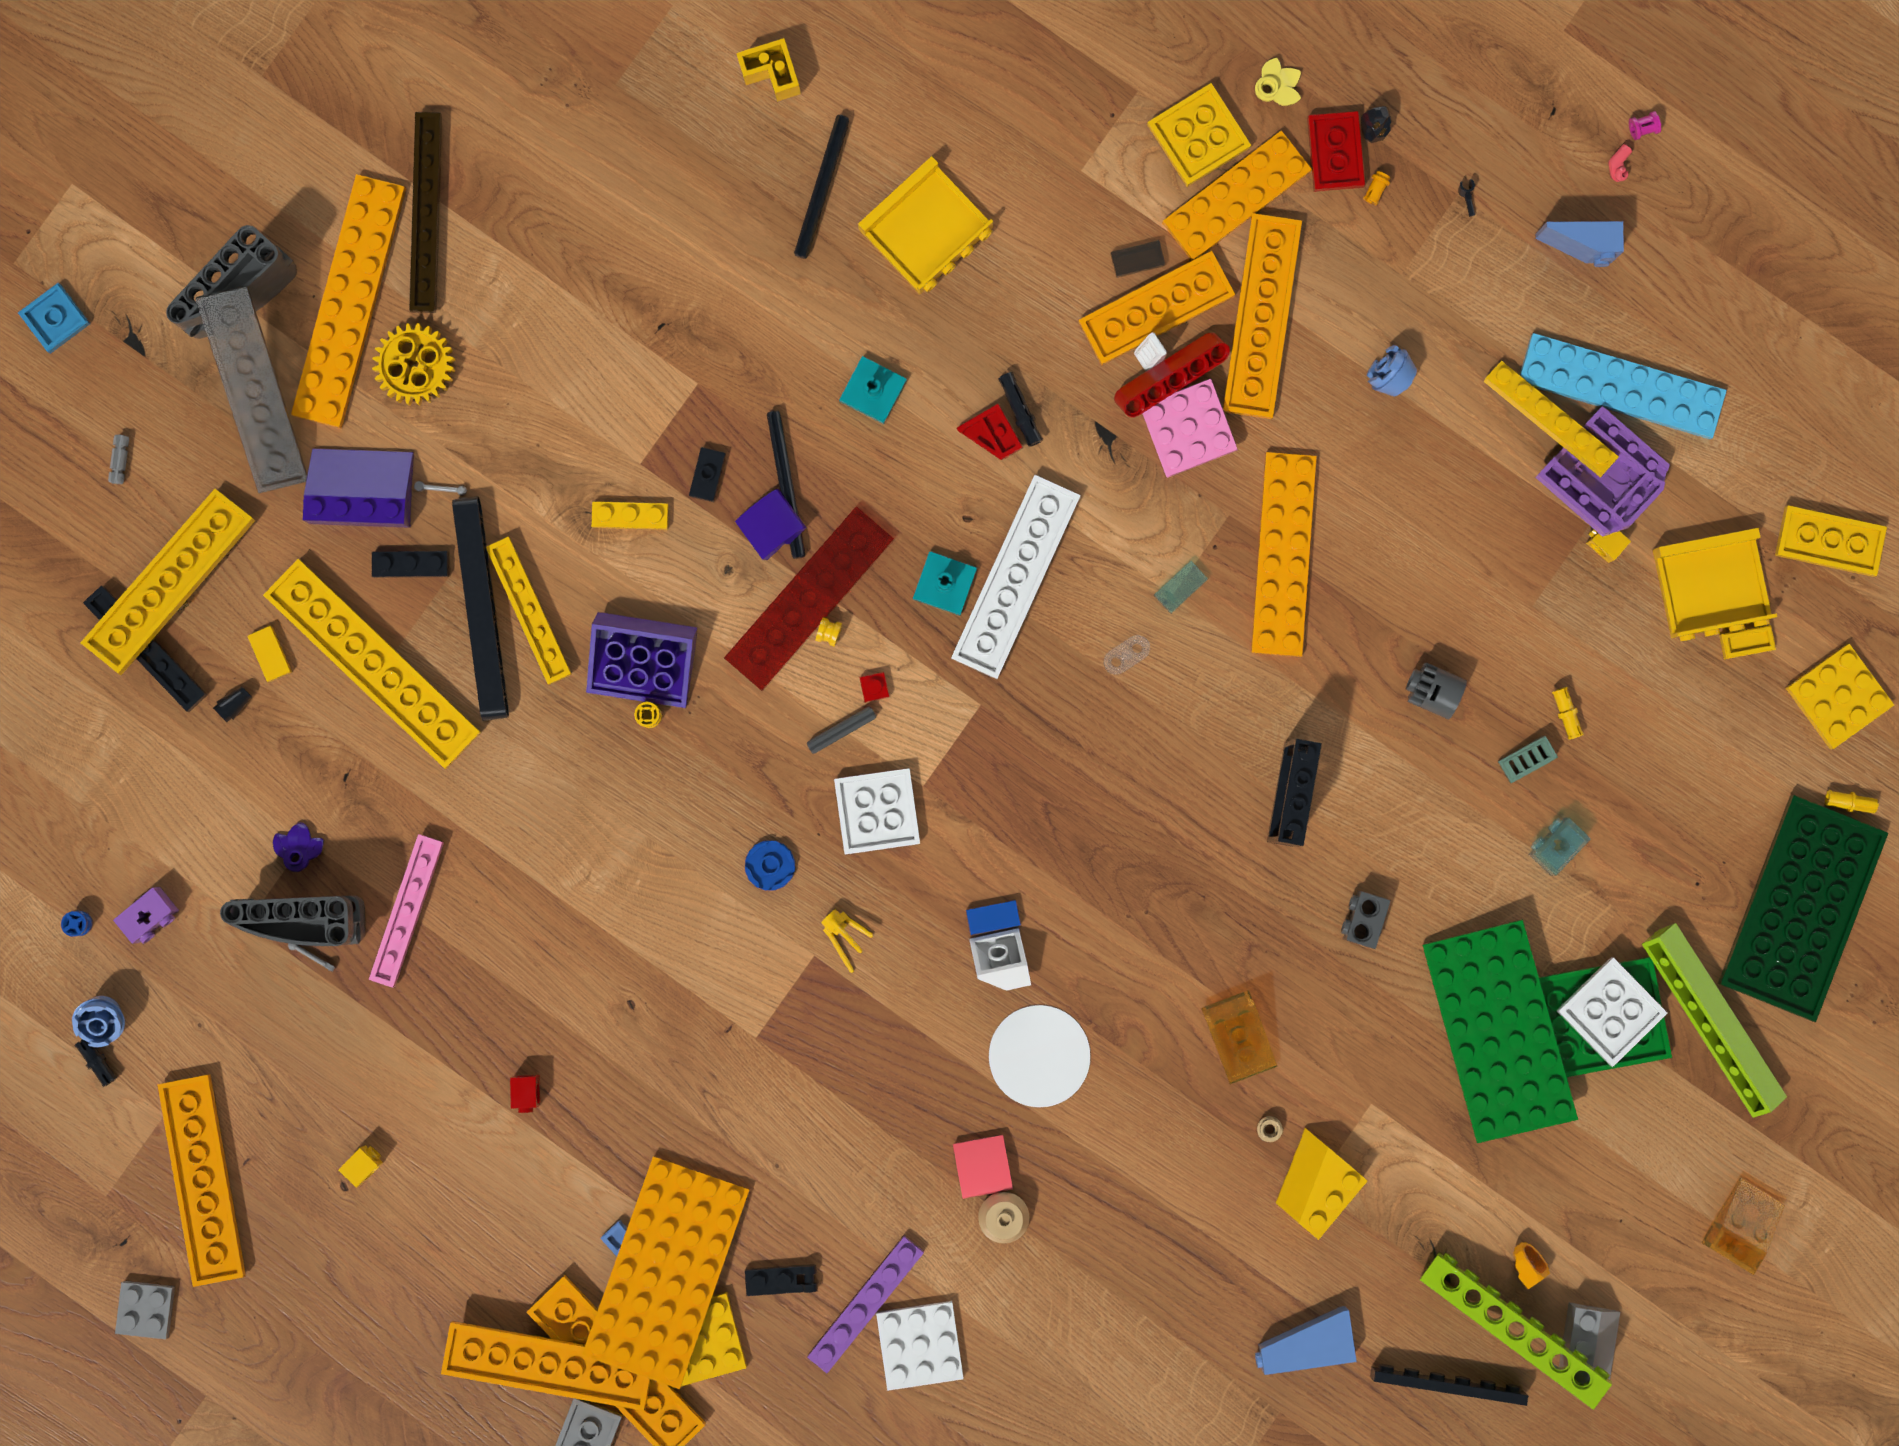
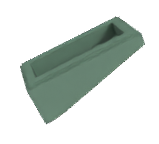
M1541 736L1501 759L1498 763L1509 782L1513 783L1558 758L1547 737ZM1538 745L1542 747L1547 756L1544 759L1537 748ZM1527 751H1532L1538 761L1537 763H1533ZM1522 755L1528 768L1525 769L1518 756ZM1513 760L1519 770L1518 774H1515L1509 761Z

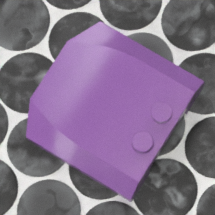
M1602 406L1583 428L1619 456L1606 473L1600 478L1563 448L1535 478L1603 537L1629 528L1664 490V480L1670 464Z

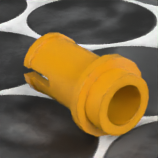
M1380 171L1372 175L1371 178L1373 180L1363 197V200L1376 206L1385 187L1390 185V176Z

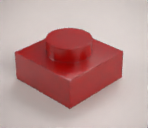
M884 672L859 677L865 703L889 698Z

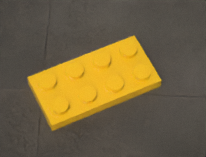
M1788 505L1784 508L1775 556L1876 577L1878 575L1887 527Z

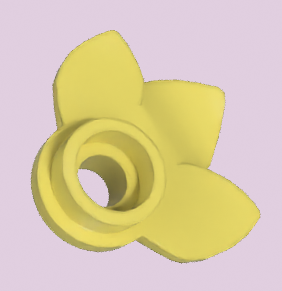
M1278 58L1269 60L1262 68V78L1255 85L1257 97L1266 102L1273 100L1281 106L1297 103L1301 97L1293 88L1299 81L1301 71L1293 68L1281 69ZM1269 86L1272 91L1265 93L1263 87Z

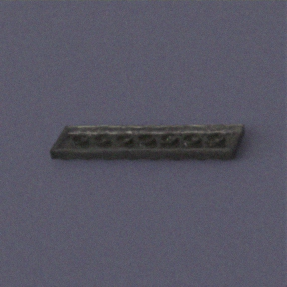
M248 285L196 297L195 300L258 493L306 482L307 471Z

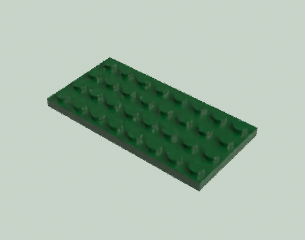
M1790 795L1718 984L1809 1021L1816 1022L1889 833L1798 796Z

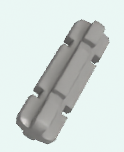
M115 435L113 439L115 448H112L110 462L112 472H109L108 481L112 484H123L125 474L122 472L126 468L128 451L125 449L129 445V437Z

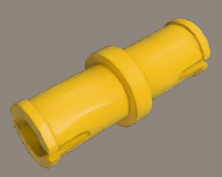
M1568 687L1552 691L1559 710L1557 715L1563 721L1568 740L1584 735L1577 717L1578 709L1573 706Z

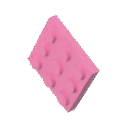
M1211 379L1176 392L1143 413L1167 478L1238 450Z

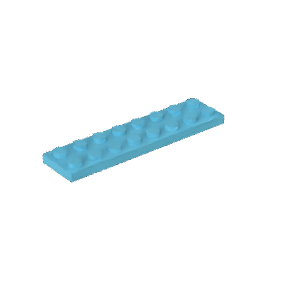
M1535 333L1530 337L1520 371V376L1534 388L1598 407L1603 406L1608 410L1707 439H1712L1727 391Z

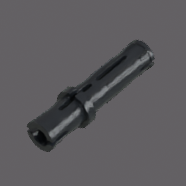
M1013 372L1000 376L998 380L1015 414L1016 425L1023 432L1028 447L1041 443L1043 439L1034 422L1036 418L1034 414L1030 413Z

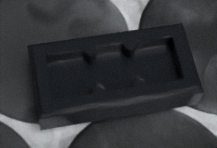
M701 447L689 497L714 503L726 453Z

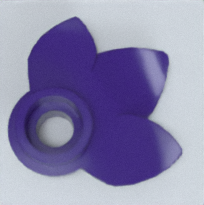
M303 822L295 824L289 830L288 835L276 833L273 838L275 853L283 858L285 867L292 872L304 870L309 864V860L321 854L324 845L322 838H311L310 831ZM293 856H300L297 862H292Z

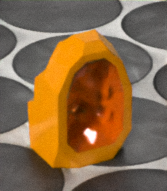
M1521 1242L1514 1248L1513 1257L1516 1261V1271L1519 1273L1518 1279L1527 1289H1530L1550 1274L1547 1262L1532 1245Z

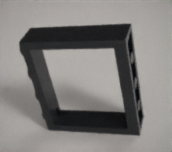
M1293 739L1284 743L1267 837L1268 843L1290 847L1304 846L1322 743L1301 739ZM1288 748H1294L1293 756H1287ZM1279 831L1278 836L1273 837V832Z

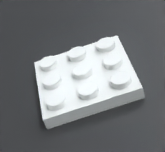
M910 768L834 779L845 855L920 844Z
M1613 957L1603 964L1557 1010L1612 1067L1667 1014Z
M952 1301L876 1312L887 1391L964 1379Z

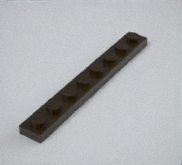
M415 112L409 311L411 313H436L442 135V114L440 112Z

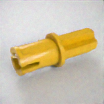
M1829 790L1825 795V806L1844 808L1848 812L1856 810L1876 813L1879 807L1877 799L1857 796L1855 792L1846 794Z

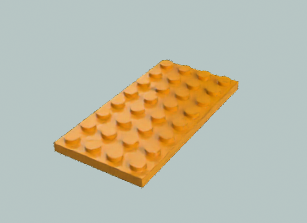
M653 1156L582 1356L680 1389L750 1190Z

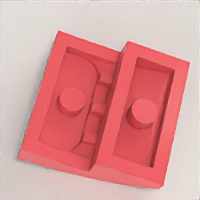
M1003 1135L953 1144L963 1199L1013 1190Z

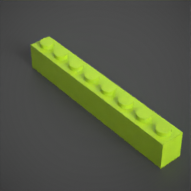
M1674 923L1659 929L1642 943L1644 949L1751 1116L1754 1118L1772 1112L1787 1098L1783 1089L1677 924Z

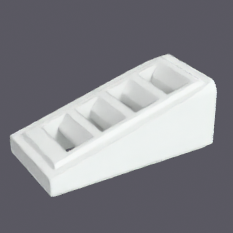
M1153 332L1143 340L1134 352V355L1145 371L1164 361L1167 351Z

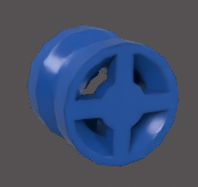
M71 911L66 913L61 920L63 932L71 937L84 936L91 931L93 926L91 916L84 911Z

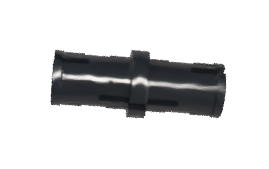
M82 1039L81 1042H77L74 1046L87 1062L86 1067L88 1070L92 1069L102 1086L106 1087L111 1084V1081L114 1082L117 1077L105 1062L106 1057L104 1054L100 1055L96 1047L89 1046V1042Z

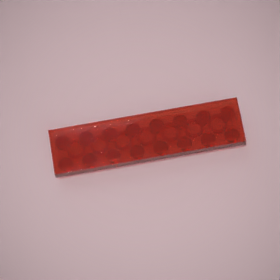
M856 506L727 653L724 659L763 692L816 631L822 618H827L891 545L894 538Z

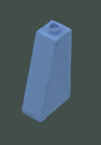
M1346 1306L1338 1307L1258 1344L1259 1352L1255 1353L1257 1368H1262L1264 1375L1357 1362L1349 1310Z

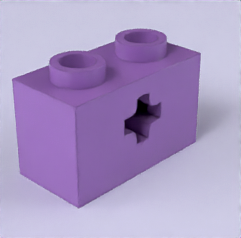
M153 887L113 921L132 944L140 942L145 944L155 936L154 931L160 926L164 928L175 920L173 915L179 910L161 887ZM146 913H151L149 916L150 922H145L147 918Z

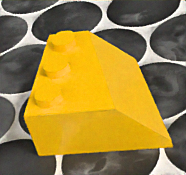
M1304 1128L1301 1135L1302 1138L1294 1153L1293 1161L1275 1203L1319 1240L1368 1180Z

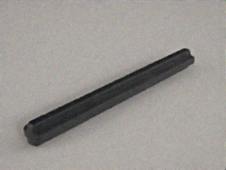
M837 115L794 251L795 256L802 259L808 257L848 128L849 118L843 115Z
M770 411L767 413V420L780 492L798 515L781 414L779 411ZM802 533L790 543L793 559L805 557Z

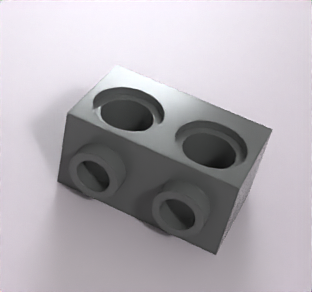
M1357 891L1356 895H1352L1348 909L1351 910L1349 920H1344L1341 928V933L1344 934L1343 940L1376 949L1391 900L1362 891ZM1366 900H1370L1374 905V909L1370 914H1365L1362 910V904ZM1359 924L1364 925L1366 928V935L1361 939H1358L1354 934L1355 927Z

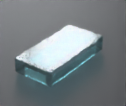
M1190 561L1155 593L1154 597L1171 614L1203 585L1208 578Z

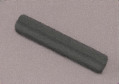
M867 707L807 742V746L815 754L876 718V714L871 707Z

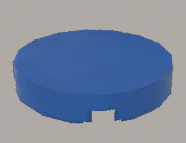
M763 841L756 844L748 852L745 860V872L749 881L755 887L768 891L777 890L785 887L792 879L795 872V859L792 852L784 844L777 841Z

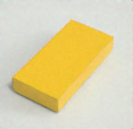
M1771 625L1719 635L1724 660L1776 650Z
M273 626L266 627L247 636L267 682H272L292 673Z

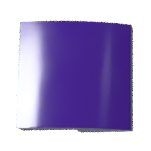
M775 489L763 497L735 521L762 560L771 558L784 544H790L806 529V526L779 489Z

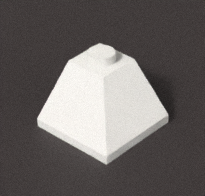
M1019 928L969 939L979 980L1006 991L1031 985Z

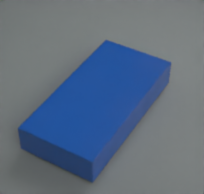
M1016 900L966 910L971 935L1021 925Z

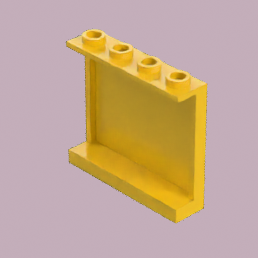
M931 156L858 223V228L919 294H922L924 291L930 292L937 285L938 282L936 280L942 274L948 275L956 267L955 262L959 258L963 257L965 259L974 251L975 248L973 246L979 240L983 242L993 233L991 230L993 228V220H988L943 173L939 168L938 162Z
M1759 528L1662 546L1653 550L1671 639L1679 637L1680 642L1696 639L1695 634L1704 632L1705 637L1720 634V629L1728 627L1730 632L1745 629L1744 624L1754 623V627L1770 624L1769 619L1777 617V613H1771L1756 539L1761 538Z

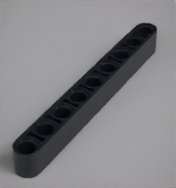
M479 496L452 500L480 715L482 721L508 718L509 707L481 502Z

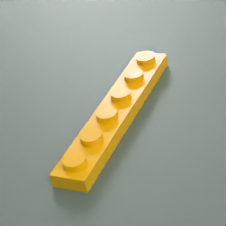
M1503 361L1485 378L1484 382L1600 478L1619 458L1618 455Z
M506 537L487 546V552L547 684L551 685L572 675L511 538Z

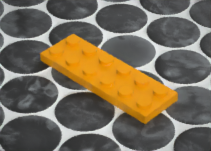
M1281 130L1162 221V224L1190 260L1193 261L1249 220L1252 213H1258L1308 175L1312 169Z
M1210 251L1079 319L1078 323L1102 366L1137 348L1152 332L1158 337L1235 297V293L1215 255Z

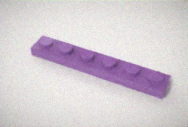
M903 1236L808 1354L807 1358L824 1372L828 1373L923 1255L924 1251L906 1236Z

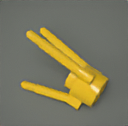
M835 909L823 919L821 924L825 927L823 931L830 938L849 972L853 973L854 969L834 934L836 936L841 934L858 953H862L861 947L844 930L848 926L845 922L870 938L873 937V933L849 918L844 911L839 913Z

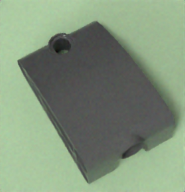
M250 225L242 226L168 305L166 310L167 318L190 337L201 339L219 333L251 316L279 294L295 278L297 274L296 265L286 253L270 242L255 227ZM250 235H256V240L252 244L247 245V238ZM238 253V259L234 263H229L230 256ZM221 272V277L216 282H212L213 274ZM198 291H203L202 298L199 301H195V294Z
M358 896L262 900L234 899L226 902L220 910L222 920L237 929L258 937L296 945L341 946L360 944L366 933L365 905ZM350 900H352L356 905V910L354 911V913L352 902Z

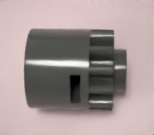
M1424 663L1422 669H1414L1408 680L1406 690L1410 691L1407 702L1449 720L1461 701L1467 680L1429 663Z

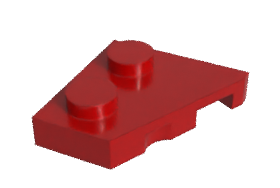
M999 404L956 428L958 432L1000 460H1004L1023 449L1020 440Z

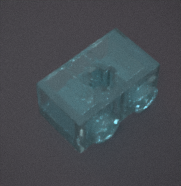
M1557 818L1549 826L1550 832L1544 838L1542 836L1539 837L1531 845L1533 850L1528 855L1550 876H1556L1591 840L1570 818H1563L1562 820ZM1554 840L1562 841L1560 843L1562 849H1554L1556 846Z

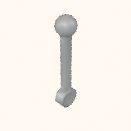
M417 481L414 485V488L419 492L425 489L455 492L461 496L467 492L465 486L456 488L425 485L421 481Z
M288 943L290 950H297L331 972L334 971L335 967L299 945Z

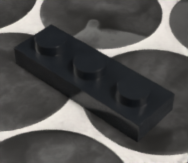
M372 552V577H449V552Z

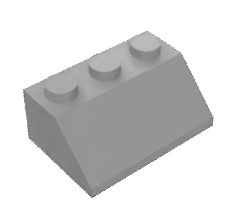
M1569 1302L1563 1340L1566 1342L1564 1346L1572 1352L1575 1349L1580 1351L1588 1358L1587 1363L1593 1368H1596L1598 1365L1611 1376L1621 1312ZM1562 1354L1560 1355L1559 1367L1565 1366L1568 1362L1566 1356ZM1581 1370L1576 1372L1574 1378L1579 1383H1586L1590 1376L1586 1371Z

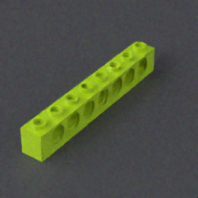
M1438 1253L1421 1276L1420 1281L1594 1410L1612 1386V1381L1608 1379L1610 1374L1598 1365L1596 1368L1587 1363L1588 1358L1580 1351L1575 1349L1572 1352L1564 1346L1566 1342L1555 1333L1550 1336L1542 1330L1545 1326L1535 1318L1527 1319L1521 1314L1523 1310L1512 1301H1509L1507 1304L1499 1298L1501 1293L1490 1285L1484 1287L1478 1282L1480 1278L1469 1269H1466L1464 1272L1456 1266L1458 1261L1447 1253L1444 1256ZM1450 1273L1456 1274L1460 1282L1457 1286L1451 1287L1446 1284L1445 1276ZM1471 1289L1477 1290L1481 1295V1299L1475 1303L1470 1302L1466 1297L1467 1291ZM1496 1305L1502 1309L1503 1314L1500 1318H1491L1487 1312L1488 1308ZM1512 1322H1520L1524 1326V1331L1519 1335H1515L1509 1330V1325ZM1535 1338H1541L1545 1341L1546 1347L1541 1351H1536L1531 1347V1341ZM1557 1354H1562L1566 1356L1568 1362L1565 1366L1558 1367L1553 1363V1357ZM1586 1371L1590 1376L1589 1380L1586 1383L1577 1382L1574 1378L1576 1372Z

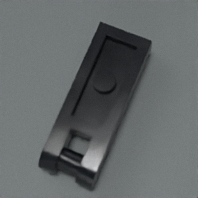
M816 1265L745 1269L746 1296L817 1292L818 1283L815 1282L814 1274L817 1273ZM798 1274L804 1275L805 1283H797Z

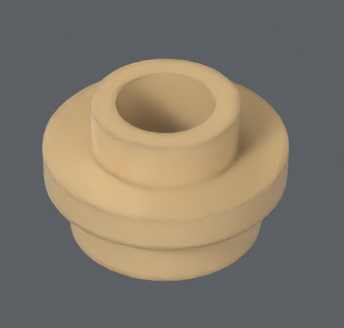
M1267 1116L1259 1121L1257 1133L1262 1140L1274 1142L1282 1135L1283 1127L1277 1118ZM1268 1124L1274 1126V1131L1270 1134L1265 1132V1127Z

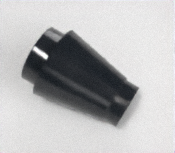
M241 686L239 689L216 701L217 705L213 709L227 723L237 717L252 696Z

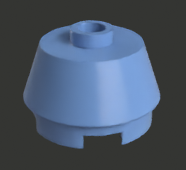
M1393 345L1385 350L1388 353L1379 362L1377 360L1373 362L1367 372V377L1370 378L1368 382L1372 385L1373 390L1395 397L1410 387L1416 376L1417 368L1407 350H1401L1398 346Z
M96 996L83 1002L75 1009L72 1016L73 1031L76 1036L89 1042V1046L104 1047L120 1037L125 1027V1019L119 1004L115 1000L107 996Z

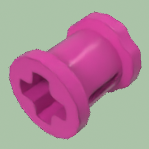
M1656 111L1650 112L1648 116L1636 119L1633 117L1629 119V130L1632 138L1639 140L1643 135L1650 133L1659 134L1661 132V122Z

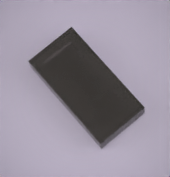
M1159 240L1110 253L1116 278L1165 266Z

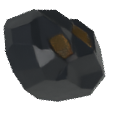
M1388 107L1373 108L1362 115L1361 128L1363 136L1369 142L1383 141L1391 131V116Z

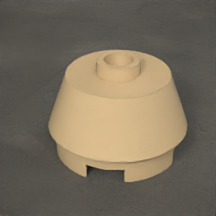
M999 1192L989 1196L981 1205L978 1216L982 1232L990 1240L997 1243H1011L1018 1240L1026 1232L1030 1219L1025 1202L1017 1195L1009 1192Z

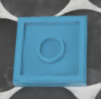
M60 283L54 285L18 312L45 350L50 354L90 325V322Z

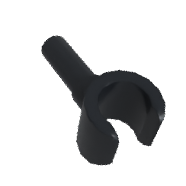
M1472 179L1469 180V190L1463 188L1462 181L1458 188L1459 195L1465 198L1469 217L1475 216L1472 202L1475 183Z

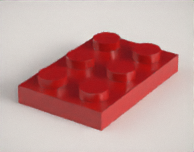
M1358 111L1308 115L1307 123L1314 192L1364 188L1365 178Z

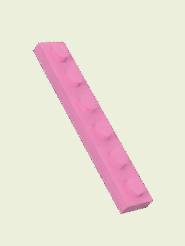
M418 834L369 980L392 988L395 987L444 842Z

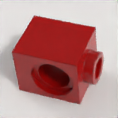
M540 1075L510 1077L511 1109L518 1108V1113L533 1112V1108L540 1106Z

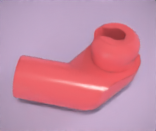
M1625 144L1618 149L1608 162L1610 177L1616 182L1625 181L1629 175L1624 167V161L1630 156L1632 150Z

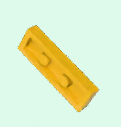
M592 502L591 527L668 530L669 504Z

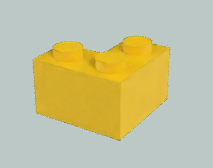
M784 38L736 53L746 85L770 78L777 102L801 94Z

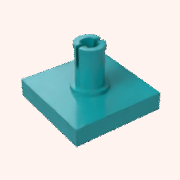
M862 356L839 402L884 425L907 379Z
M929 551L913 600L961 616L977 568Z

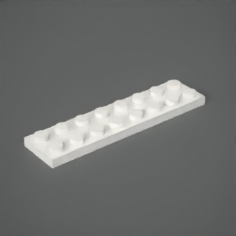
M1034 475L951 659L998 679L1081 495Z

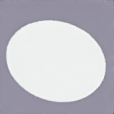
M1029 1006L1013 1012L998 1026L990 1043L989 1064L995 1082L1008 1097L1026 1106L1048 1107L1067 1100L1081 1087L1089 1070L1090 1047L1083 1029L1069 1014L1051 1006Z

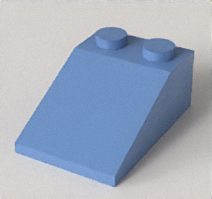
M1623 221L1546 222L1536 233L1537 240L1584 263H1594L1595 267L1609 266V263H1612L1624 252Z

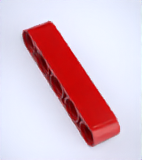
M1207 333L1121 387L1115 393L1114 401L1128 417H1137L1223 363L1230 354V348L1217 334Z

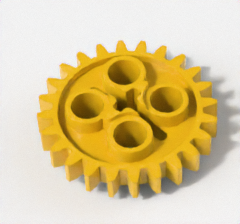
M407 323L405 331L399 326H396L397 334L395 335L388 331L390 339L388 341L383 338L380 339L384 344L383 348L375 347L380 356L372 357V360L379 363L372 370L380 373L375 377L377 382H383L380 389L383 391L388 390L387 396L390 398L396 395L398 403H401L405 398L406 404L411 406L413 399H415L419 406L422 404V398L431 403L430 395L432 394L440 398L438 390L440 388L448 390L444 382H452L453 380L448 376V373L455 372V369L449 366L450 363L455 362V358L447 356L453 352L451 347H445L448 341L445 338L439 340L441 334L438 331L431 335L432 328L430 326H427L422 331V326L417 323L415 330ZM412 343L411 352L407 354L402 353L404 344ZM424 344V347L419 351V346ZM430 352H435V360L432 363H425V356ZM417 361L419 363L417 367L413 366L411 368L409 366L410 362L415 363ZM396 366H402L403 371L401 375L393 377L392 370ZM420 375H425L426 382L422 386H416V378ZM408 377H409V382H408V384H407V385H404V382H405V381L408 379Z

